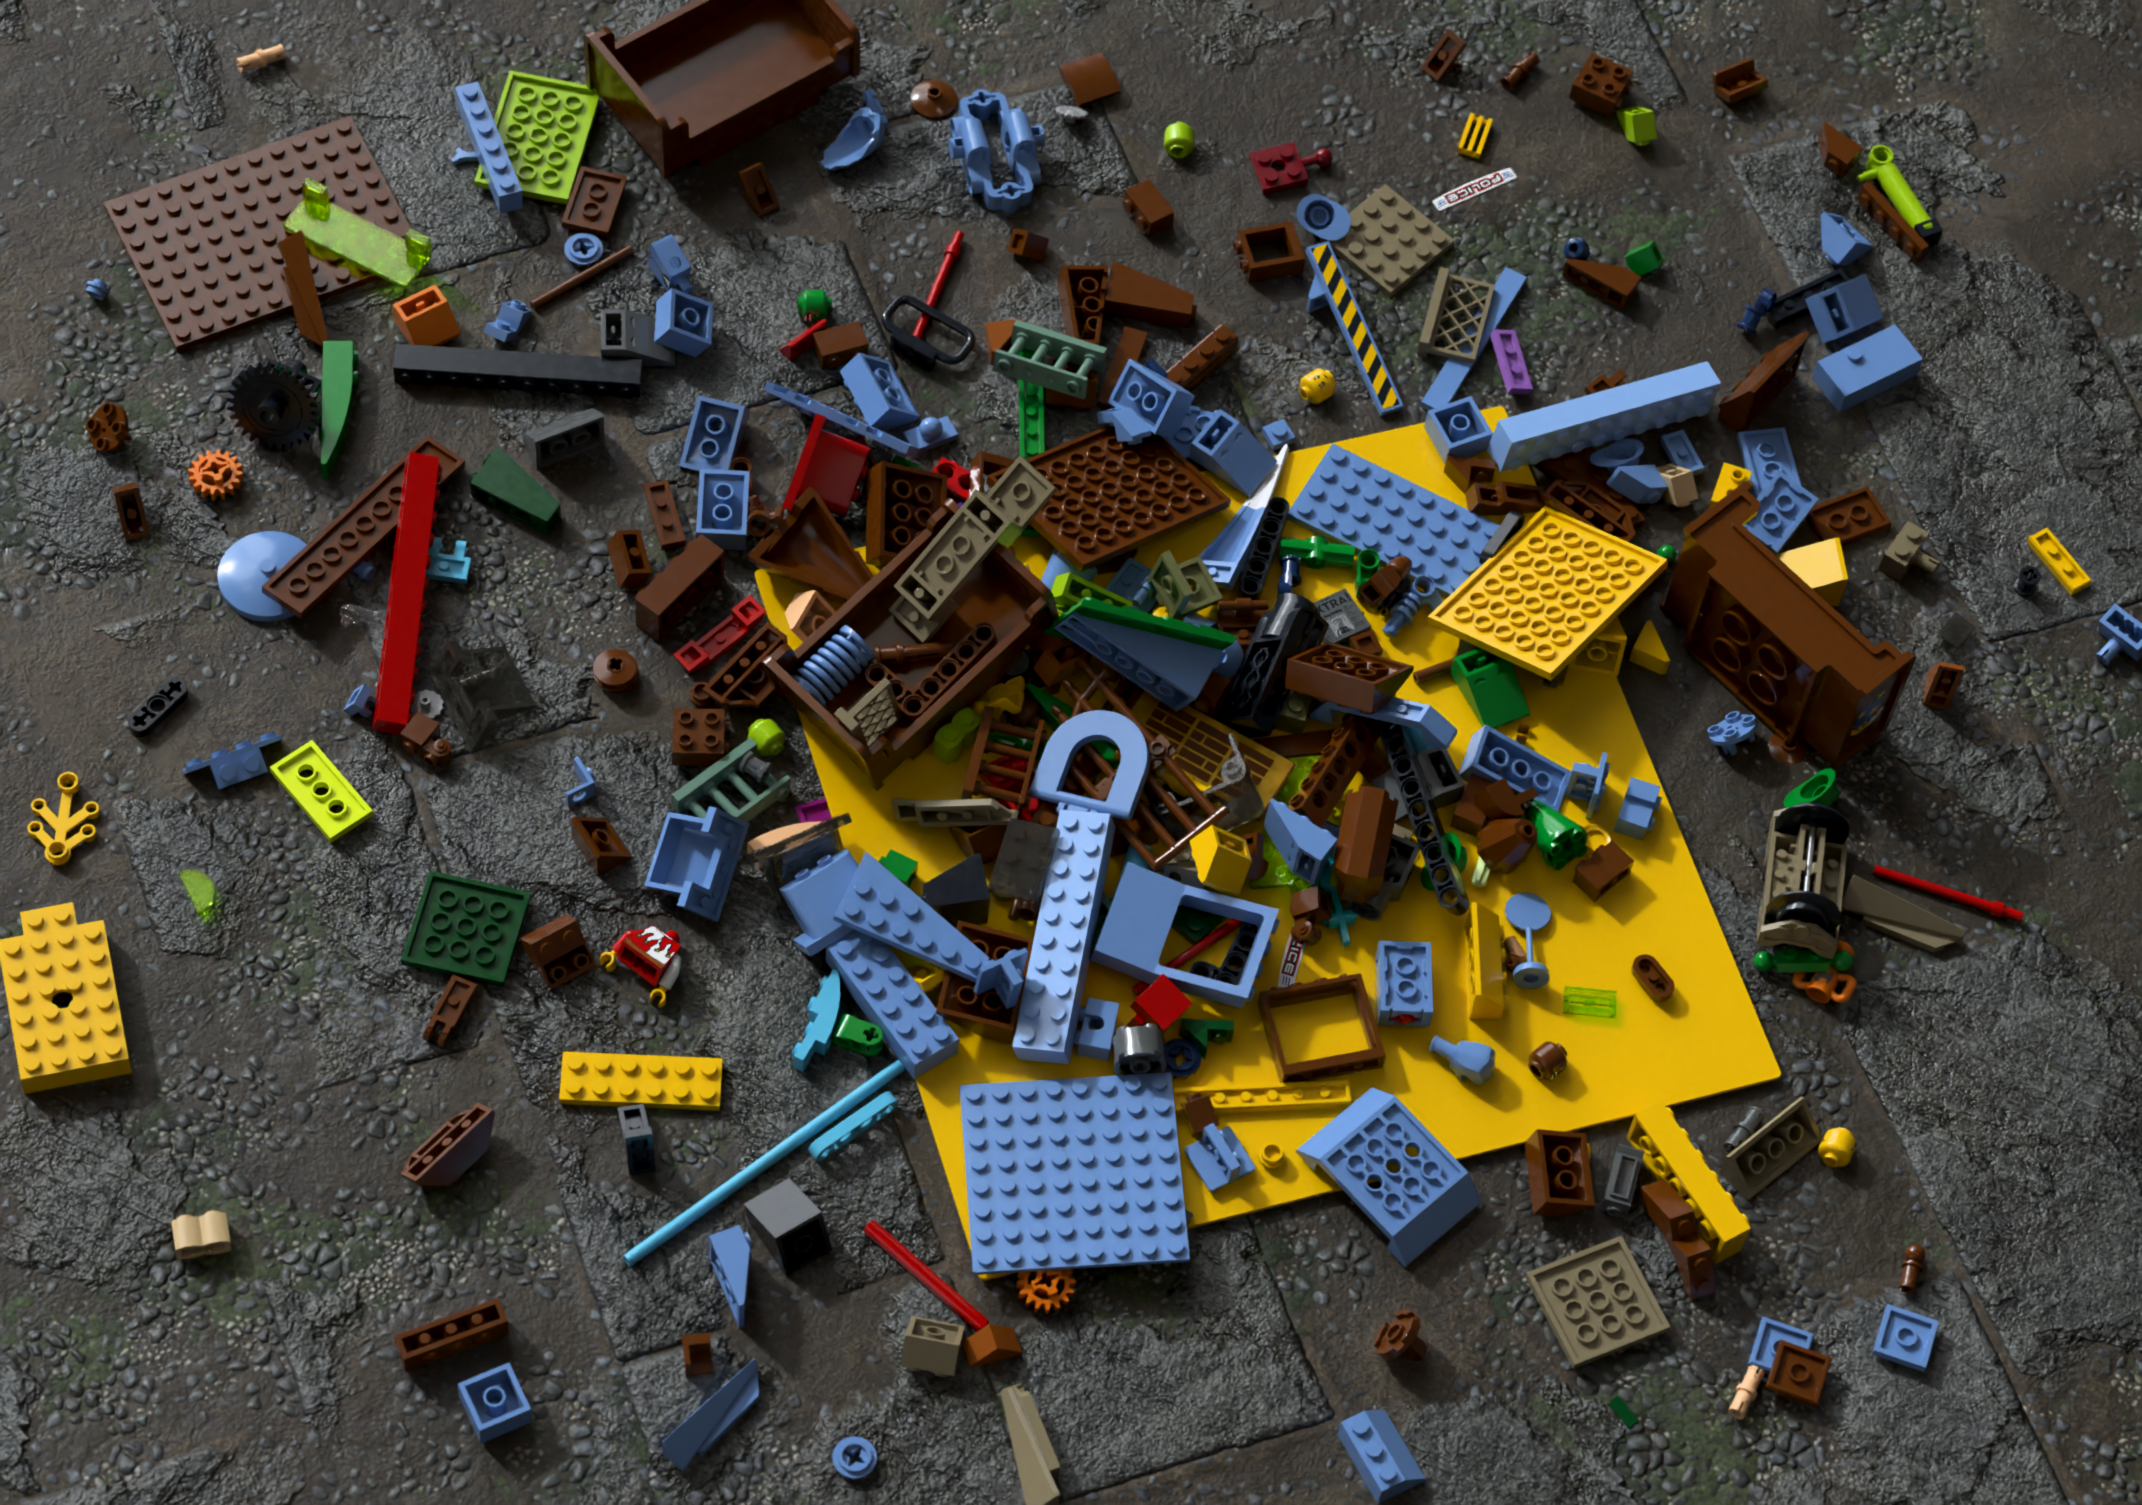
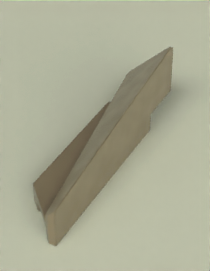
M892 798L896 822L918 821L919 827L1016 825L1019 816V810L1007 809L992 798L925 801Z
M1856 875L1852 876L1842 900L1841 910L1864 916L1861 924L1933 953L1953 943L1961 944L1966 932L1964 929Z
M1022 1383L1004 1388L1001 1391V1397L1025 1504L1059 1505L1060 1493L1053 1479L1059 1478L1060 1464L1029 1391L1024 1390Z

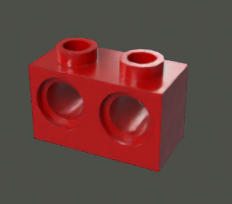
M942 457L932 472L947 475V499L951 498L957 504L959 502L965 503L970 495V490L965 488L970 489L971 472L961 467L957 462L949 461ZM983 479V493H984V482H985V479Z

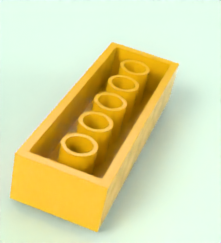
M1659 1101L1636 1113L1626 1138L1633 1148L1644 1151L1642 1161L1656 1181L1665 1179L1694 1210L1696 1233L1711 1248L1713 1263L1717 1264L1741 1251L1751 1229L1749 1220L1743 1213L1739 1212L1732 1195L1729 1192H1725L1722 1188L1717 1174L1708 1168L1703 1154L1694 1148L1687 1131L1683 1128L1681 1129L1677 1124L1672 1110L1668 1107L1666 1108L1663 1102Z

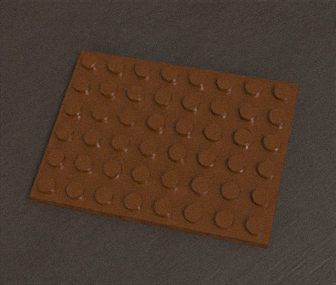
M1107 425L1026 459L1058 489L1029 524L1081 572L1222 511L1230 506L1231 499L1165 439L1151 432V436L1142 438V443L1128 445V441H1117L1115 426ZM1009 467L988 475L986 483L992 488Z

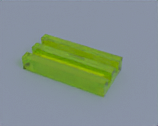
M1565 986L1563 991V1013L1615 1018L1617 991ZM1569 1003L1584 1004L1585 1006L1569 1005ZM1594 1005H1598V1006H1608V1007H1610V1009H1606V1008H1596V1007H1586V1006H1594Z

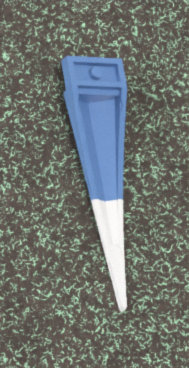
M1287 444L1283 446L1276 457V465L1226 527L1199 555L1217 588L1232 589L1239 574L1244 572L1267 504L1273 495L1289 452Z

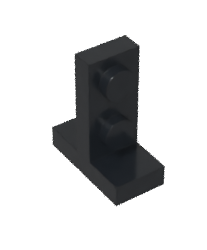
M644 1104L617 1108L629 1175L656 1171L651 1126L648 1125Z

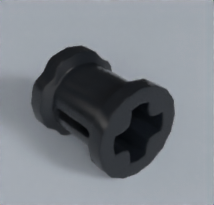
M2033 566L2021 568L2019 578L2014 583L2015 592L2022 597L2032 596L2036 591V584L2041 579V573Z

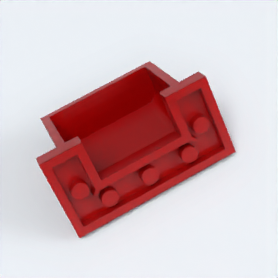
M816 413L782 508L791 511L794 503L810 486L820 495L830 513L846 518L852 502L856 503L859 498L861 489L857 487L860 479L865 480L869 470V465H866L871 448L826 431L829 419Z

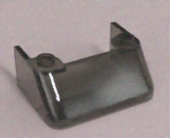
M1232 733L1227 736L1236 756L1224 762L1221 767V776L1224 782L1202 791L1217 810L1224 805L1230 812L1214 825L1225 831H1230L1260 817L1265 808L1244 753ZM1145 782L1143 789L1156 819L1173 839L1178 842L1189 832ZM1167 791L1170 794V796L1176 801L1174 795L1170 791ZM1192 796L1177 803L1196 826L1209 817Z

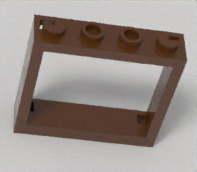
M1361 973L1348 976L1343 974L1332 979L1319 978L1314 982L1305 984L1297 982L1283 988L1271 987L1270 990L1259 993L1257 1005L1280 1083L1314 1081L1383 1067L1386 1055ZM1353 994L1369 1049L1286 1065L1270 1009Z

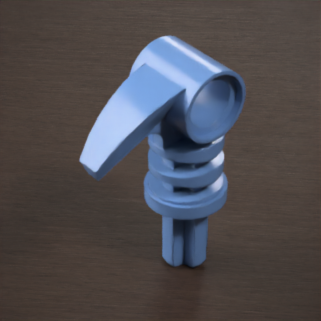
M1420 575L1410 584L1402 599L1390 610L1392 617L1382 630L1385 636L1394 638L1404 625H1411L1414 620L1413 616H1416L1417 610H1420L1424 604L1429 605L1432 611H1434L1443 602L1432 578ZM1417 586L1422 587L1425 591V594L1419 592Z

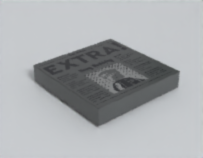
M1346 588L1314 602L1321 614L1320 616L1329 624L1322 643L1331 642L1339 645L1349 640L1350 637L1370 631L1371 625Z

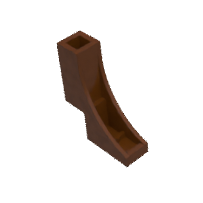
M1665 1179L1641 1187L1643 1209L1655 1222L1670 1247L1679 1268L1686 1295L1692 1301L1716 1292L1712 1251L1707 1243L1696 1233L1694 1210Z

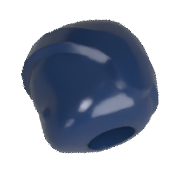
M1576 237L1570 239L1565 244L1563 253L1567 259L1586 261L1590 254V248L1583 238Z

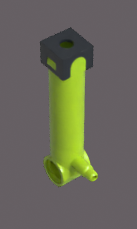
M1884 145L1873 147L1866 163L1867 172L1858 175V181L1863 182L1876 178L1898 213L1921 236L1929 247L1937 245L1943 229L1936 218L1931 219L1899 171L1893 161L1892 150Z

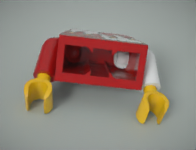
M650 926L644 930H630L625 932L611 947L613 949L611 952H603L600 955L599 961L603 965L607 960H611L606 965V970L611 972L617 966L615 960L617 957L619 961L656 987L660 984L659 989H655L650 993V1003H652L655 996H661L662 1000L659 1002V1008H661L666 1003L665 992L667 989H671L680 972L681 957L678 955L681 949L679 944L680 937L673 930L665 934L655 926Z

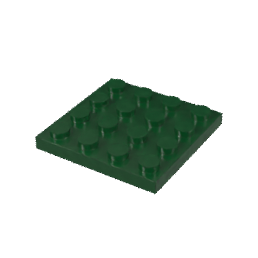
M429 870L401 957V965L450 976L456 975L464 979L504 987L531 900V892Z

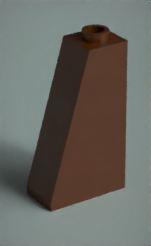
M1112 261L1104 314L1189 328L1190 319L1196 318L1197 305L1193 304L1194 294Z

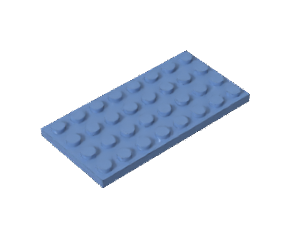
M1333 443L1290 508L1287 518L1336 544L1355 546V553L1358 555L1366 549L1376 551L1380 556V565L1386 567L1395 557H1408L1412 561L1411 573L1408 575V579L1414 581L1420 575L1429 576L1433 579L1439 594L1445 598H1448L1482 566L1479 563L1480 555L1500 526Z

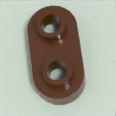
M1647 954L1636 957L1631 971L1647 994L1658 1002L1670 999L1675 987L1674 982L1658 961ZM1640 969H1646L1648 973H1644ZM1656 988H1661L1664 992H1659Z

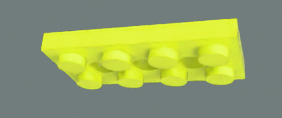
M313 740L270 766L271 774L330 843L373 816V810ZM303 770H311L313 772L312 776L308 778L301 777L299 774ZM320 787H325L329 790L325 795L314 793ZM334 805H340L344 808L340 813H332L330 811V808Z

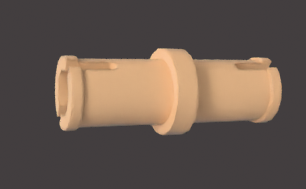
M281 44L265 50L257 49L253 54L236 58V62L239 63L237 67L241 73L257 67H267L269 63L286 59V54H282L285 53V50Z
M1757 1366L1748 1367L1742 1383L1738 1384L1735 1390L1736 1396L1731 1407L1728 1409V1413L1732 1416L1737 1411L1734 1416L1736 1419H1744L1750 1402L1754 1401L1757 1396L1756 1390L1764 1376L1762 1369L1759 1370L1758 1374H1755L1758 1369Z

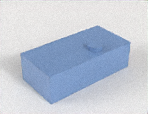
M1892 325L1817 361L1812 379L1840 413L1917 376L1923 358L1896 325Z

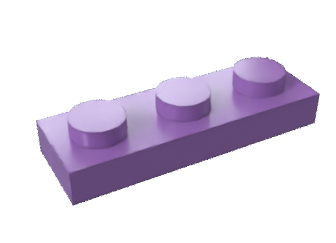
M1494 329L1490 337L1507 393L1529 395L1533 388L1515 330Z

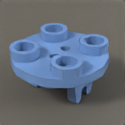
M1738 711L1728 713L1725 716V720L1709 727L1707 731L1713 744L1721 746L1725 754L1730 752L1733 756L1737 753L1735 743L1747 739L1749 742L1755 740L1754 732L1758 728V722L1754 715H1740Z

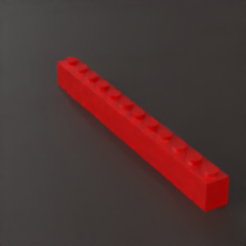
M411 451L404 467L372 730L396 735H400L413 718V712H409L410 704L413 705L416 690L412 689V682H416L418 667L414 665L415 659L419 658L421 644H417L418 636L421 637L424 622L420 621V615L424 614L426 608V599H423V592H426L428 589L429 577H425L426 570H429L432 555H428V549L432 548L434 541L431 525H435L437 511H434L433 508L434 504L438 502L440 489H436V483L440 482L442 467H438L440 457Z

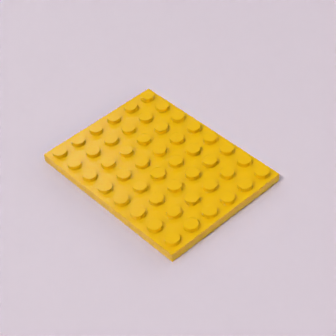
M1544 506L1492 558H1489L1428 616V624L1551 681L1668 567L1667 559Z

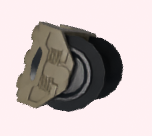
M1807 802L1773 812L1765 850L1763 869L1766 870L1763 899L1758 912L1756 944L1770 947L1785 943L1810 948L1817 955L1824 958H1834L1838 946L1839 926L1841 923V906L1850 827L1846 818L1835 809L1821 803Z

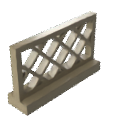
M1440 267L1421 334L1417 356L1426 358L1427 354L1430 353L1474 364L1495 285L1451 275L1448 268ZM1451 283L1461 285L1464 290L1455 294L1450 287ZM1478 289L1488 291V295L1478 299L1474 291ZM1469 295L1474 302L1464 306L1459 298ZM1454 301L1459 309L1450 312L1445 305ZM1478 307L1482 314L1474 318L1468 310ZM1464 313L1468 321L1459 324L1454 317ZM1450 320L1454 327L1445 331L1440 323ZM1473 325L1477 333L1468 336L1463 329ZM1459 332L1463 339L1454 343L1449 336ZM1443 338L1449 344L1445 348L1434 346L1435 342ZM1468 344L1472 349V354L1462 353L1458 348Z
M886 678L879 682L849 712L840 707L834 713L835 719L867 749L902 718L892 685Z

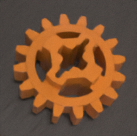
M217 449L215 454L207 450V456L204 457L198 454V462L191 461L192 468L188 469L190 486H193L195 493L201 492L202 498L211 495V499L215 501L216 496L220 495L222 500H224L226 493L234 495L233 488H241L240 481L244 480L242 464L238 463L237 456L231 458L229 451L222 455L220 449Z
M1073 1270L1018 1272L1017 1277L1021 1280L1017 1281L1016 1288L1022 1289L1018 1296L1019 1298H1027L1025 1302L1026 1307L1034 1304V1312H1038L1040 1307L1044 1308L1045 1314L1049 1313L1050 1307H1053L1058 1312L1060 1310V1303L1067 1306L1069 1302L1068 1297H1073L1074 1290L1070 1287L1075 1286L1076 1280L1069 1279L1073 1274ZM1034 1272L1035 1280L1028 1284V1278ZM1063 1283V1291L1058 1295L1057 1287Z

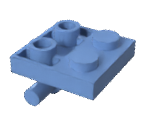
M1131 557L1128 558L1105 588L1133 602L1131 608L1149 614L1159 603L1156 599L1158 592L1153 583L1148 584L1146 581L1152 570Z

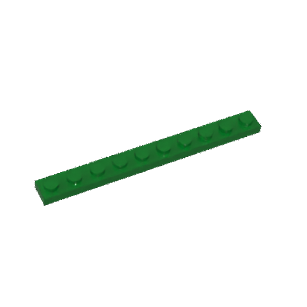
M1022 348L1018 356L1031 359L1035 351ZM1018 379L1019 456L1028 459L1044 452L1043 386ZM1030 524L1021 533V536H1042Z

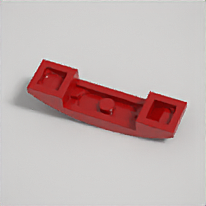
M749 595L731 609L729 617L698 641L694 642L691 640L675 652L673 657L689 673L695 672L714 662L737 645L756 627L767 614V611Z

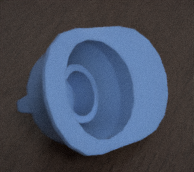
M1311 194L1304 197L1296 210L1297 219L1302 227L1328 241L1343 238L1351 226V217L1348 211L1342 205L1319 194Z
M1635 439L1619 440L1593 453L1590 461L1596 466L1607 467L1608 471L1613 474L1618 466L1639 465L1640 455L1643 453L1644 446L1642 442Z

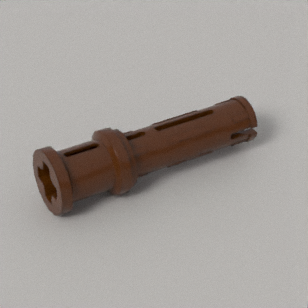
M951 640L906 646L900 643L889 647L875 645L876 662L883 665L898 663L901 666L905 664V661L945 657L952 650Z

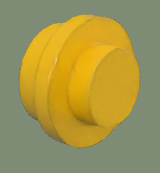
M1270 1142L1260 1148L1258 1159L1264 1167L1274 1169L1283 1164L1285 1152L1279 1144Z

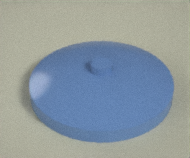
M277 531L254 533L235 542L225 552L218 567L219 590L226 604L239 615L255 621H279L294 616L286 608L263 594L262 586L307 544L293 535Z

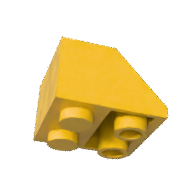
M1211 825L1190 840L1192 857L1198 870V879L1203 885L1236 898L1240 894L1252 862L1247 842L1241 837Z

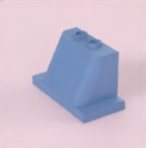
M710 806L705 819L668 812L644 886L678 896L680 898L677 906L710 921L718 922L750 823Z
M847 849L841 850L832 857L827 855L817 862V866L811 870L804 869L795 875L796 879L779 889L803 931V934L793 939L799 950L809 956H813L855 930L833 920L859 866Z

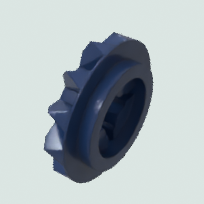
M1174 1039L1164 1044L1163 1048L1167 1062L1165 1073L1171 1072L1174 1079L1177 1077H1184L1186 1079L1189 1075L1196 1073L1201 1063V1054L1192 1042L1184 1039ZM1180 1052H1183L1184 1061H1182L1181 1065L1177 1066L1176 1059L1173 1058H1177Z

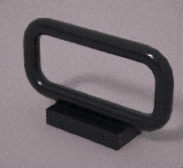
M910 295L895 297L881 316V323L884 329L891 333L889 349L930 372L936 365V360L948 365L961 363L966 359L976 343L973 331L967 326ZM903 304L910 305L960 333L966 338V342L956 355H948L891 322L892 315L899 306Z

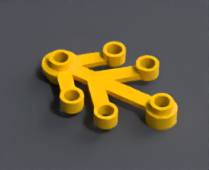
M64 772L57 780L59 790L62 792L58 818L47 807L44 799L37 798L31 803L33 814L41 816L56 832L55 839L53 840L44 831L41 822L32 821L27 826L29 836L33 839H38L45 846V858L53 865L66 863L71 857L72 849L83 841H93L97 835L93 825L85 824L80 828V832L66 840L67 833L87 818L95 819L100 815L99 805L94 801H90L84 805L83 809L69 818L73 794L78 791L80 786L78 777L73 772ZM68 784L73 785L72 787H65ZM38 805L44 806L42 809H35ZM90 808L96 809L94 812H87ZM33 828H40L37 832L31 831ZM86 831H92L90 835L84 834ZM56 852H62L61 855H54Z

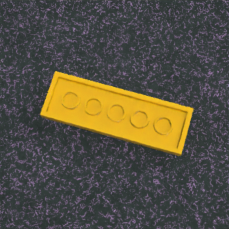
M563 1052L559 1104L618 1107L644 1104L645 1108L720 1111L723 1058Z

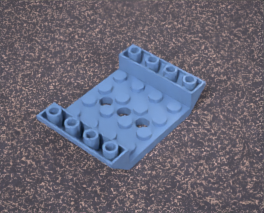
M1373 1087L1296 1150V1153L1313 1171L1320 1166L1391 1240L1387 1249L1404 1267H1407L1482 1202L1469 1172L1396 1096ZM1409 1146L1414 1147L1418 1150L1419 1155L1417 1157H1410L1406 1154L1405 1148ZM1389 1162L1396 1163L1400 1171L1398 1173H1391L1387 1170L1386 1164ZM1375 1178L1380 1182L1381 1187L1379 1189H1372L1368 1186L1367 1180Z

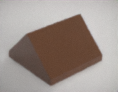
M574 816L571 819L572 839L597 876L624 864L632 858V855L607 818Z

